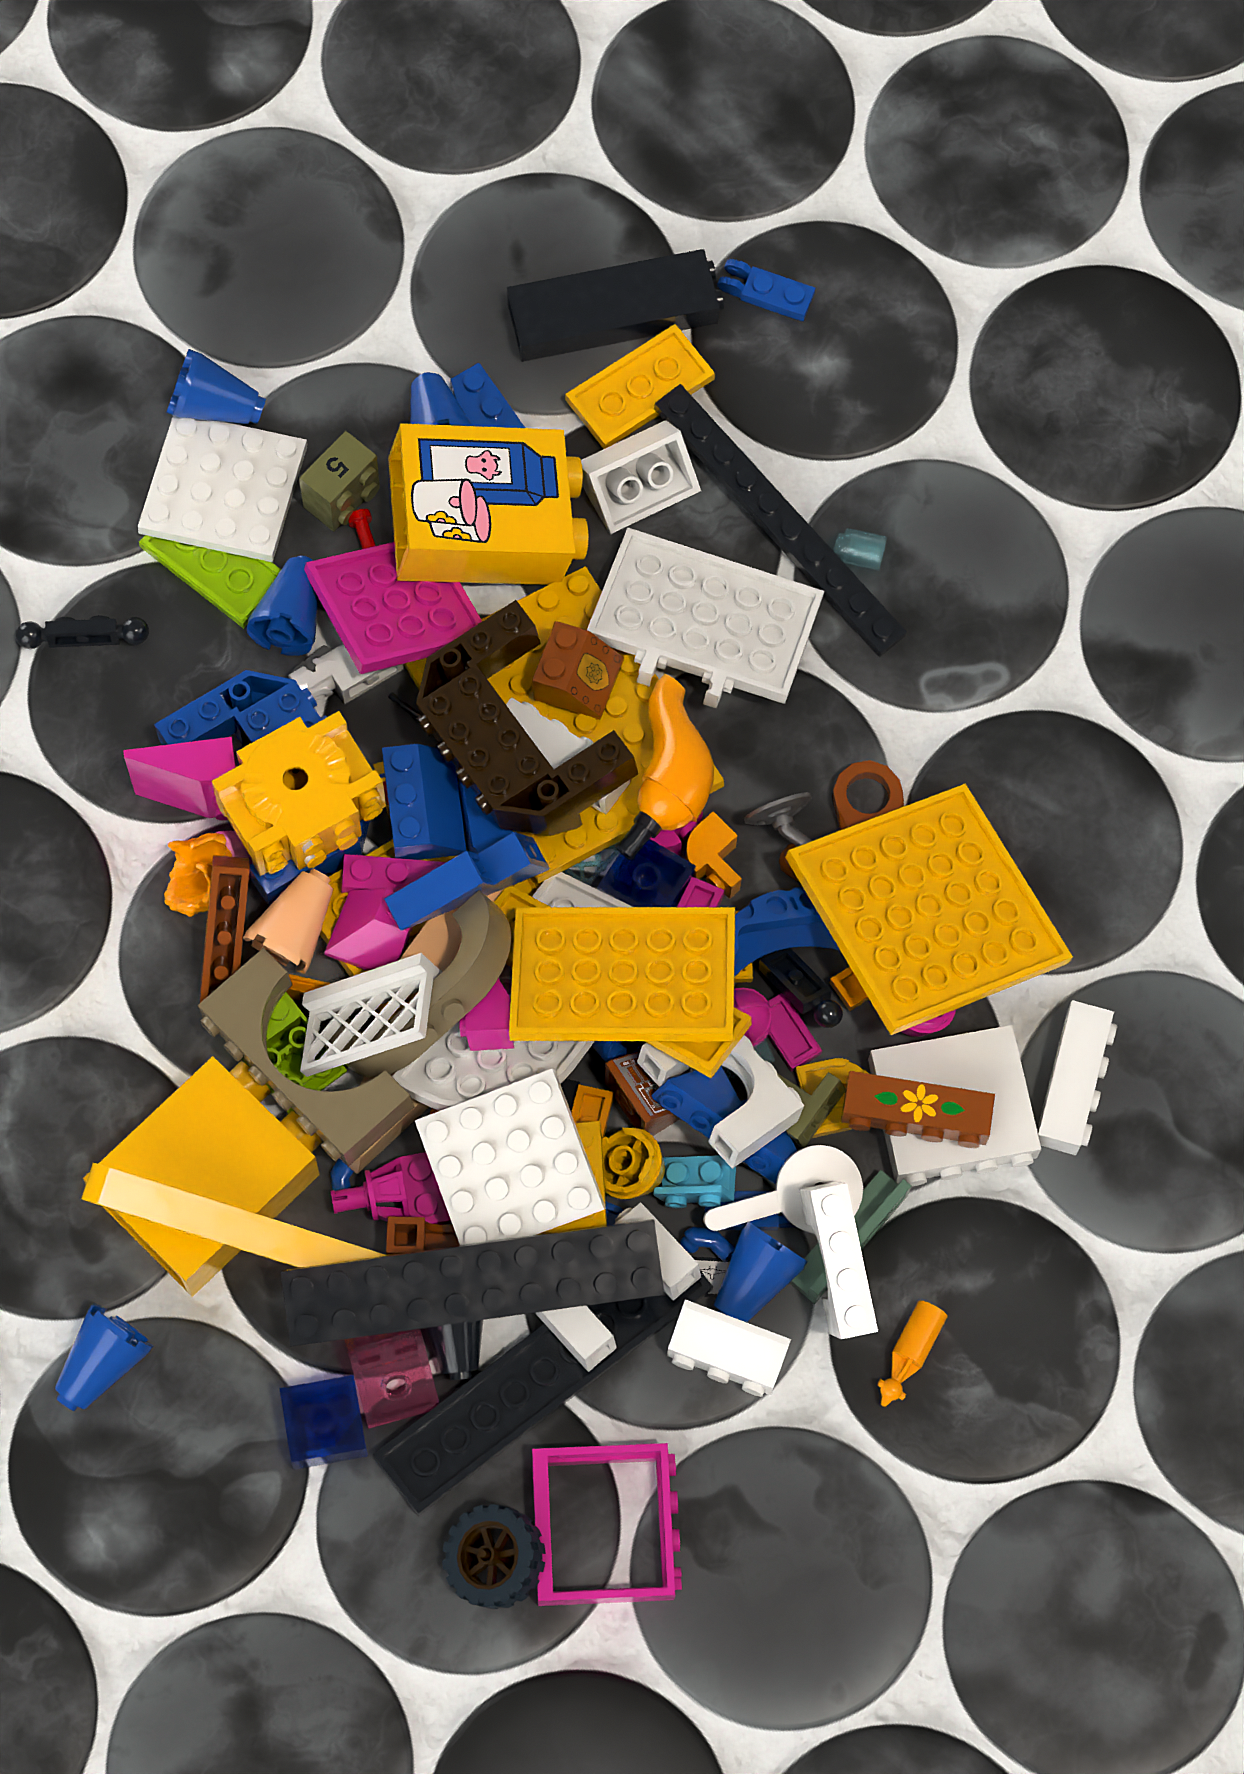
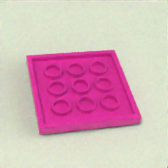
M394 542L306 562L304 570L309 582L360 674L427 658L482 622L460 582L397 581Z

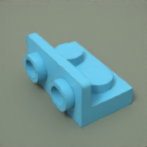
M720 1155L664 1157L665 1173L662 1179V1187H654L653 1195L665 1202V1206L685 1208L687 1203H699V1205L704 1207L721 1206V1202L734 1201L736 1167L732 1169Z

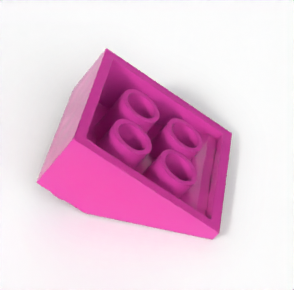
M232 737L123 750L124 759L136 795L207 818H216L221 821L228 820L227 817L223 816L217 805L211 781L238 767Z

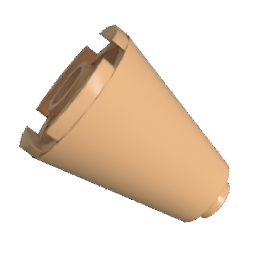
M311 869L310 873L302 871L250 926L243 939L245 941L254 940L251 945L258 951L264 948L278 963L287 966L289 961L298 965L295 971L305 974L308 968H310L333 893V888L329 885L331 879L315 869Z

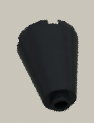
M483 1320L425 1328L441 1374L449 1373L450 1381L472 1378L471 1370L479 1369Z

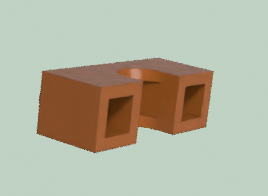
M388 1216L386 1255L388 1256L460 1246L453 1225L432 1224L426 1222L425 1217Z

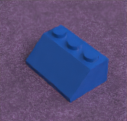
M421 744L382 748L395 858L422 860L456 856L465 852L466 843L458 781L455 773L456 767L453 762L447 763L437 748Z

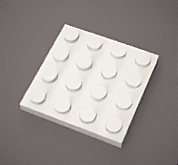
M173 415L139 520L138 533L273 562L307 450V440L227 422L181 418Z
M555 1068L415 1120L460 1246L534 1236L606 1209Z

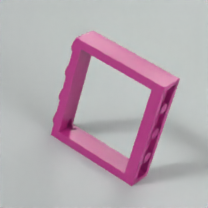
M668 1443L532 1449L535 1526L541 1532L542 1536L539 1539L541 1543H544L546 1554H542V1561L545 1562L544 1571L540 1572L537 1578L540 1580L537 1585L538 1606L674 1600L675 1590H682L681 1567H674L673 1552H680L679 1529H672L671 1514H678L677 1491H670L669 1476H676L675 1454H668ZM656 1461L662 1587L553 1591L548 1466Z

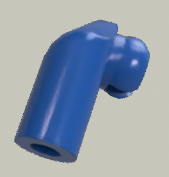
M691 1227L684 1232L685 1236L680 1240L681 1246L688 1253L696 1252L699 1247H706L711 1249L724 1263L731 1259L735 1247L718 1231L704 1227Z

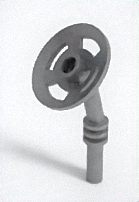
M805 792L778 799L750 812L744 817V821L750 825L772 824L774 830H779L783 837L795 846H801L812 840L792 826L794 823L792 816L804 808L812 797L810 793Z

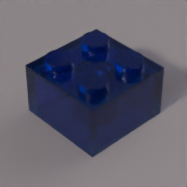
M649 839L633 861L628 860L619 853L598 885L597 890L632 907H677L691 877L695 875L696 866Z
M354 1375L279 1388L290 1458L294 1470L368 1456Z

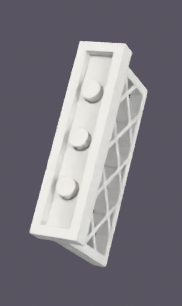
M418 953L305 992L302 1005L310 1012L300 1072L308 1077L425 1038L433 980L442 971L422 953ZM418 992L409 1004L405 1002L410 994ZM388 1002L379 1014L375 1012L379 1005ZM401 1005H403L405 1009L394 1020V1022L390 1024L388 1022L390 1017ZM359 1012L350 1024L346 1022L351 1014ZM371 1015H373L375 1019L366 1028V1030L362 1034H360L358 1030L368 1020V1018ZM415 1015L414 1028L400 1032ZM321 1022L323 1024L330 1022L319 1034ZM343 1024L346 1028L331 1044L329 1040ZM384 1025L388 1027L378 1040L370 1042ZM354 1035L359 1037L348 1050L341 1052ZM326 1044L329 1047L320 1059L315 1060V1056Z

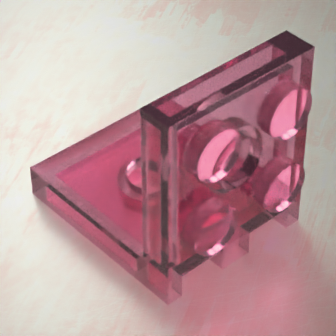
M420 1329L344 1339L369 1429L429 1412L439 1404ZM402 1379L405 1381L404 1385L399 1389L391 1390L386 1388L391 1380Z

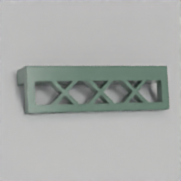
M880 1170L863 1190L861 1204L854 1215L861 1250L908 1197L912 1185L903 1179L898 1184ZM819 1243L804 1258L808 1261L804 1267L805 1269L790 1282L794 1288L814 1304L828 1290Z

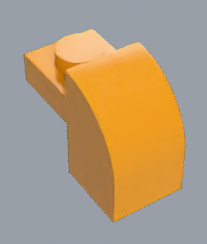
M714 811L691 832L687 842L685 864L690 878L694 877L700 880L706 875L707 883L723 889L724 894L731 899L740 891L742 878L723 858L736 848L738 835Z

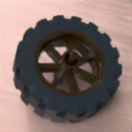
M496 1504L474 1507L473 1512H465L459 1517L460 1522L457 1525L453 1524L448 1532L451 1535L449 1541L444 1543L443 1552H446V1559L442 1560L443 1570H446L449 1575L446 1577L450 1587L456 1588L457 1591L455 1593L461 1599L468 1600L472 1605L490 1609L510 1608L515 1606L514 1602L525 1600L529 1596L527 1592L531 1588L535 1589L540 1581L537 1578L539 1573L544 1571L545 1562L542 1561V1554H546L545 1545L539 1539L542 1536L538 1527L531 1524L532 1520L527 1515L520 1513L518 1510ZM498 1528L503 1529L496 1544H494L490 1531ZM483 1537L485 1545L479 1549L476 1548L479 1540ZM509 1537H511L515 1549L504 1550L503 1548ZM477 1554L479 1563L474 1566L473 1556ZM511 1557H514V1564L512 1568H510L508 1566L510 1563ZM488 1567L487 1584L481 1582L477 1575ZM497 1568H500L507 1576L496 1583Z

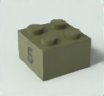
M345 431L299 478L303 508L333 532L341 524L347 525L353 511H356L364 501L369 502L372 500L380 488L377 455Z

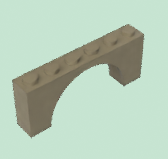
M262 948L198 1004V1008L203 1016L200 1023L213 1037L219 1034L227 1042L224 1044V1047L236 1061H240L243 1058L251 1066L248 1069L250 1075L259 1085L263 1086L267 1083L275 1091L272 1096L285 1111L292 1108L300 1116L296 1119L298 1124L308 1135L312 1136L316 1133L324 1141L321 1147L334 1161L341 1158L349 1167L414 1108L411 1096L386 1070L365 1084L347 1090L331 1092L302 1087L282 1075L269 1059L267 1031L274 1008L293 984L288 972Z

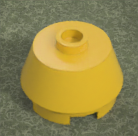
M622 1128V1130L614 1133L609 1138L606 1136L602 1138L606 1193L619 1199H631L647 1195L654 1191V1187L660 1185L665 1173V1162L659 1144L650 1133L639 1128Z

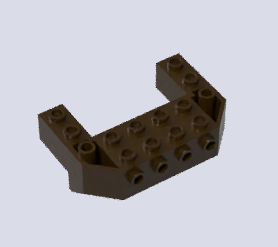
M515 600L427 657L416 702L421 714L417 721L427 736L432 734L437 740L438 744H436V747L447 763L452 761L458 769L455 773L466 789L471 787L477 795L475 801L486 816L490 814L501 829L552 836L577 829L583 825L579 813L639 773L633 754L615 730L553 769L487 680L541 644L535 624L517 600Z

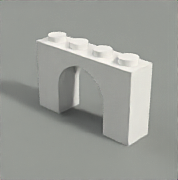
M743 1035L722 1066L732 1070L742 1080L747 1091L748 1101L716 1124L708 1141L732 1169L797 1123L804 1108L799 1094L793 1088L786 1086L778 1077L774 1066L770 1062L764 1061L757 1054L751 1041L745 1035ZM648 1043L642 1045L637 1063L659 1088L670 1078L679 1076L691 1068Z
M830 1182L799 1189L806 1225L812 1226L815 1231L825 1267L828 1296L822 1297L829 1334L839 1339L878 1332L847 1183Z
M640 1202L633 1209L630 1207L622 1211L616 1218L615 1224L654 1219L663 1288L674 1301L701 1278L699 1264ZM587 1306L536 1312V1315L588 1372L617 1348L614 1336Z

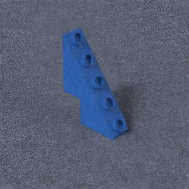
M513 832L479 853L470 851L461 853L384 900L400 931H403L461 907L478 890L488 896L546 872L550 868L534 838Z
M720 1066L712 1078L697 1070L670 1078L651 1095L653 1100L709 1139L716 1124L748 1101V1099L739 1100L722 1066ZM785 1130L743 1162L776 1184L782 1165L797 1149Z

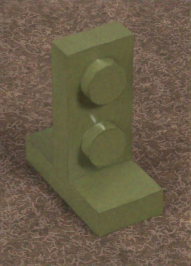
M828 1072L814 1093L810 1095L777 1073L778 1077L787 1087L793 1088L799 1094L804 1104L798 1122L788 1128L786 1132L795 1143L805 1148L843 1096L846 1088L840 1079Z

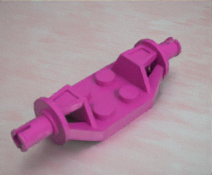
M426 1152L398 1157L371 1173L370 1170H365L366 1182H363V1186L331 1191L334 1214L367 1207L368 1211H372L373 1221L381 1219L388 1222V1216L425 1217L426 1222L438 1225L452 1223ZM402 1202L403 1208L376 1206V1203Z

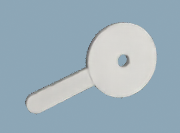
M825 1145L807 1146L793 1153L784 1162L778 1173L774 1191L711 1208L704 1214L703 1221L708 1229L718 1231L782 1212L784 1217L795 1227L806 1232L815 1233L812 1226L806 1225L799 1189L814 1186L818 1182L823 1184L830 1182L847 1183L853 1214L855 1215L862 1201V1178L856 1164L844 1152Z

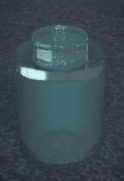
M846 528L845 534L838 533L834 552L840 554V559L845 563L879 570L887 537Z

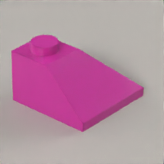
M387 888L350 890L324 955L367 971L400 960L413 927L400 931L392 917V913L384 899L395 893V891Z

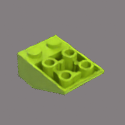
M285 992L274 1008L268 1025L267 1050L269 1059L287 1079L302 1087L322 1091L344 1075L347 1069L341 1065L308 1077L300 1072L308 1019L288 993ZM325 1046L315 1056V1060L320 1059L327 1051ZM243 1058L241 1059L242 1062L251 1067ZM266 1083L272 1095L275 1091ZM290 1108V1109L287 1110L286 1112H287V1114H289L291 1111H294V1110H293L292 1108Z

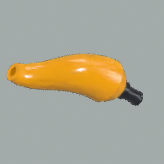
M664 674L657 681L648 700V714L654 736V753L651 764L642 776L643 784L638 791L637 803L640 812L634 818L633 822L635 824L615 845L616 850L630 861H633L651 837L656 838L661 830L672 831L683 828L690 821L696 822L707 803L714 781V763L710 750L690 721L683 706L686 690L677 680L667 674Z

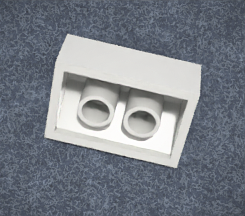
M666 420L581 460L583 487L610 534L701 491L681 431Z
M685 1300L668 1347L667 1356L673 1358L672 1363L687 1370H693L695 1366L708 1371L707 1376L715 1381L728 1383L729 1380L742 1384V1390L762 1397L764 1393L772 1394L791 1339Z

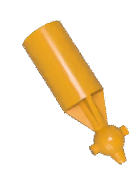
M921 1300L917 1302L892 1351L891 1378L885 1381L880 1379L877 1383L881 1387V1405L883 1407H886L890 1402L898 1398L901 1400L905 1398L906 1394L903 1392L901 1383L922 1368L948 1317L943 1310L931 1303Z

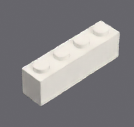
M511 697L506 703L507 707L553 769L594 743L587 737L581 736L579 738L572 734L562 722L556 719L549 720L540 715L539 711L528 702L520 703ZM630 780L591 806L606 815L630 784Z
M1074 1000L1071 1001L1066 1013L1037 1128L1041 1146L1076 1155L1081 1145H1088L1092 1131V1125L1086 1124L1089 1111L1096 1112L1101 1094L1100 1091L1095 1090L1097 1079H1104L1109 1058L1103 1057L1106 1044L1112 1046L1117 1030V1025L1111 1023L1114 1011Z

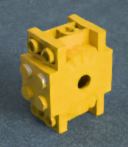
M340 711L309 728L306 727L301 717H298L236 751L239 766L211 781L220 811L224 817L228 818L251 856L253 865L260 876L267 872L273 874L282 870L291 859L298 870L306 866L308 868L318 866L327 858L326 855L337 849L346 850L352 847L358 841V837L362 836L360 821L374 819L383 811L382 808L386 807L383 781L377 771L372 770L347 730V723ZM295 768L299 771L298 773H293Z

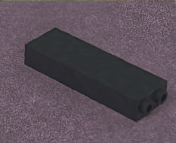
M700 249L507 287V305L521 362L657 336L674 324L681 331L718 324L719 310L724 309V302L721 290H715L713 281L716 280V271L713 260L707 261L705 250Z

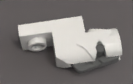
M344 644L335 649L323 645L305 661L296 666L288 677L296 680L301 689L308 688L315 701L332 695V690H335L343 703L346 704L404 668L403 664L360 674Z

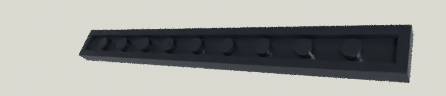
M681 384L655 403L654 410L664 421L666 420L681 431L684 443L817 589L824 591L823 596L879 657L906 636L907 631Z

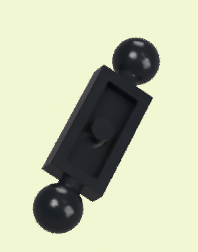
M102 615L93 616L89 620L59 617L54 621H45V628H42L36 622L27 621L22 623L16 631L17 642L26 649H35L42 642H48L50 648L120 645V639L122 638L129 644L138 645L143 643L149 635L147 623L139 617H131L122 625H117L116 618L110 619Z
M791 948L778 950L757 959L760 960L758 969L801 1014L814 1009L816 1022L824 1028H833L841 1022L843 1011L838 1002L831 1000L832 990Z

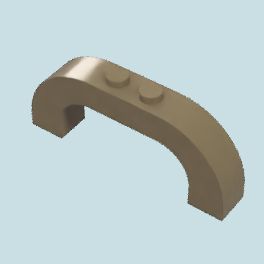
M480 890L452 914L461 928V945L451 964L433 980L426 1037L345 1064L354 1072L366 1077H377L385 1070L392 1074L405 1068L426 1052L470 1012L494 986L509 955L511 930L503 911ZM403 1007L388 1022L392 1024L394 1020L400 1015V1013L405 1009V1007ZM415 1015L400 1032L414 1028ZM349 1016L346 1022L350 1024L354 1018ZM343 1024L329 1040L331 1044L346 1028ZM362 1025L358 1032L362 1034L366 1028ZM384 1025L370 1042L378 1040L388 1027ZM354 1035L341 1052L348 1050L359 1037Z

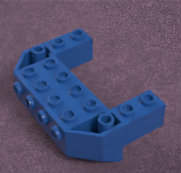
M245 670L154 725L162 745L225 738L235 733L244 747L298 717H301L306 727L309 728L327 718V716L320 717L314 709L317 703L308 688L301 689L296 680ZM296 768L293 771V773L299 772ZM370 820L360 821L362 836L358 837V841L352 847L346 850L337 849L331 852L316 867L308 868L306 866L298 870L291 859L282 870L273 874L267 872L260 876L253 863L250 864L251 880L268 906L278 898L302 871L310 873L311 869H315L325 875L328 873L331 876L343 869L344 854L362 855Z

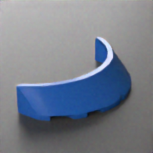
M796 887L790 891L776 890L751 900L748 906L735 914L734 978L748 964L778 950L810 946L840 950L803 887Z

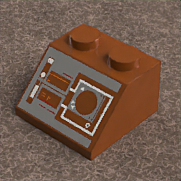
M640 1051L605 1063L604 1083L609 1091L614 1092L615 1100L634 1128L645 1130L654 1136L680 1120L679 1117L653 1100L651 1095L659 1089V1086L637 1063Z

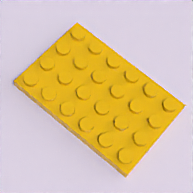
M516 907L509 1023L510 1041H733L735 907Z

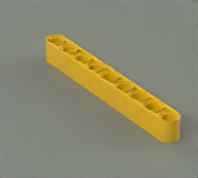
M97 1163L92 1164L81 1198L106 1208L297 1268L388 1256Z

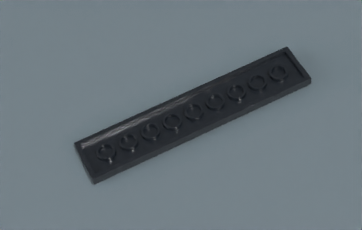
M654 1219L281 1270L290 1347L664 1295Z
M700 1270L701 1278L674 1301L664 1291V1295L586 1305L614 1336L617 1347L589 1372L544 1323L373 1454L374 1459L418 1516L676 1319L680 1315L685 1300L693 1303L698 1302L713 1290V1285Z

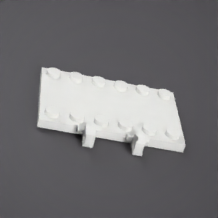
M627 528L587 630L611 648L636 655L634 662L641 664L637 683L650 687L656 668L665 670L666 666L703 677L702 682L709 684L703 704L713 708H717L722 692L731 693L733 687L785 704L824 591Z

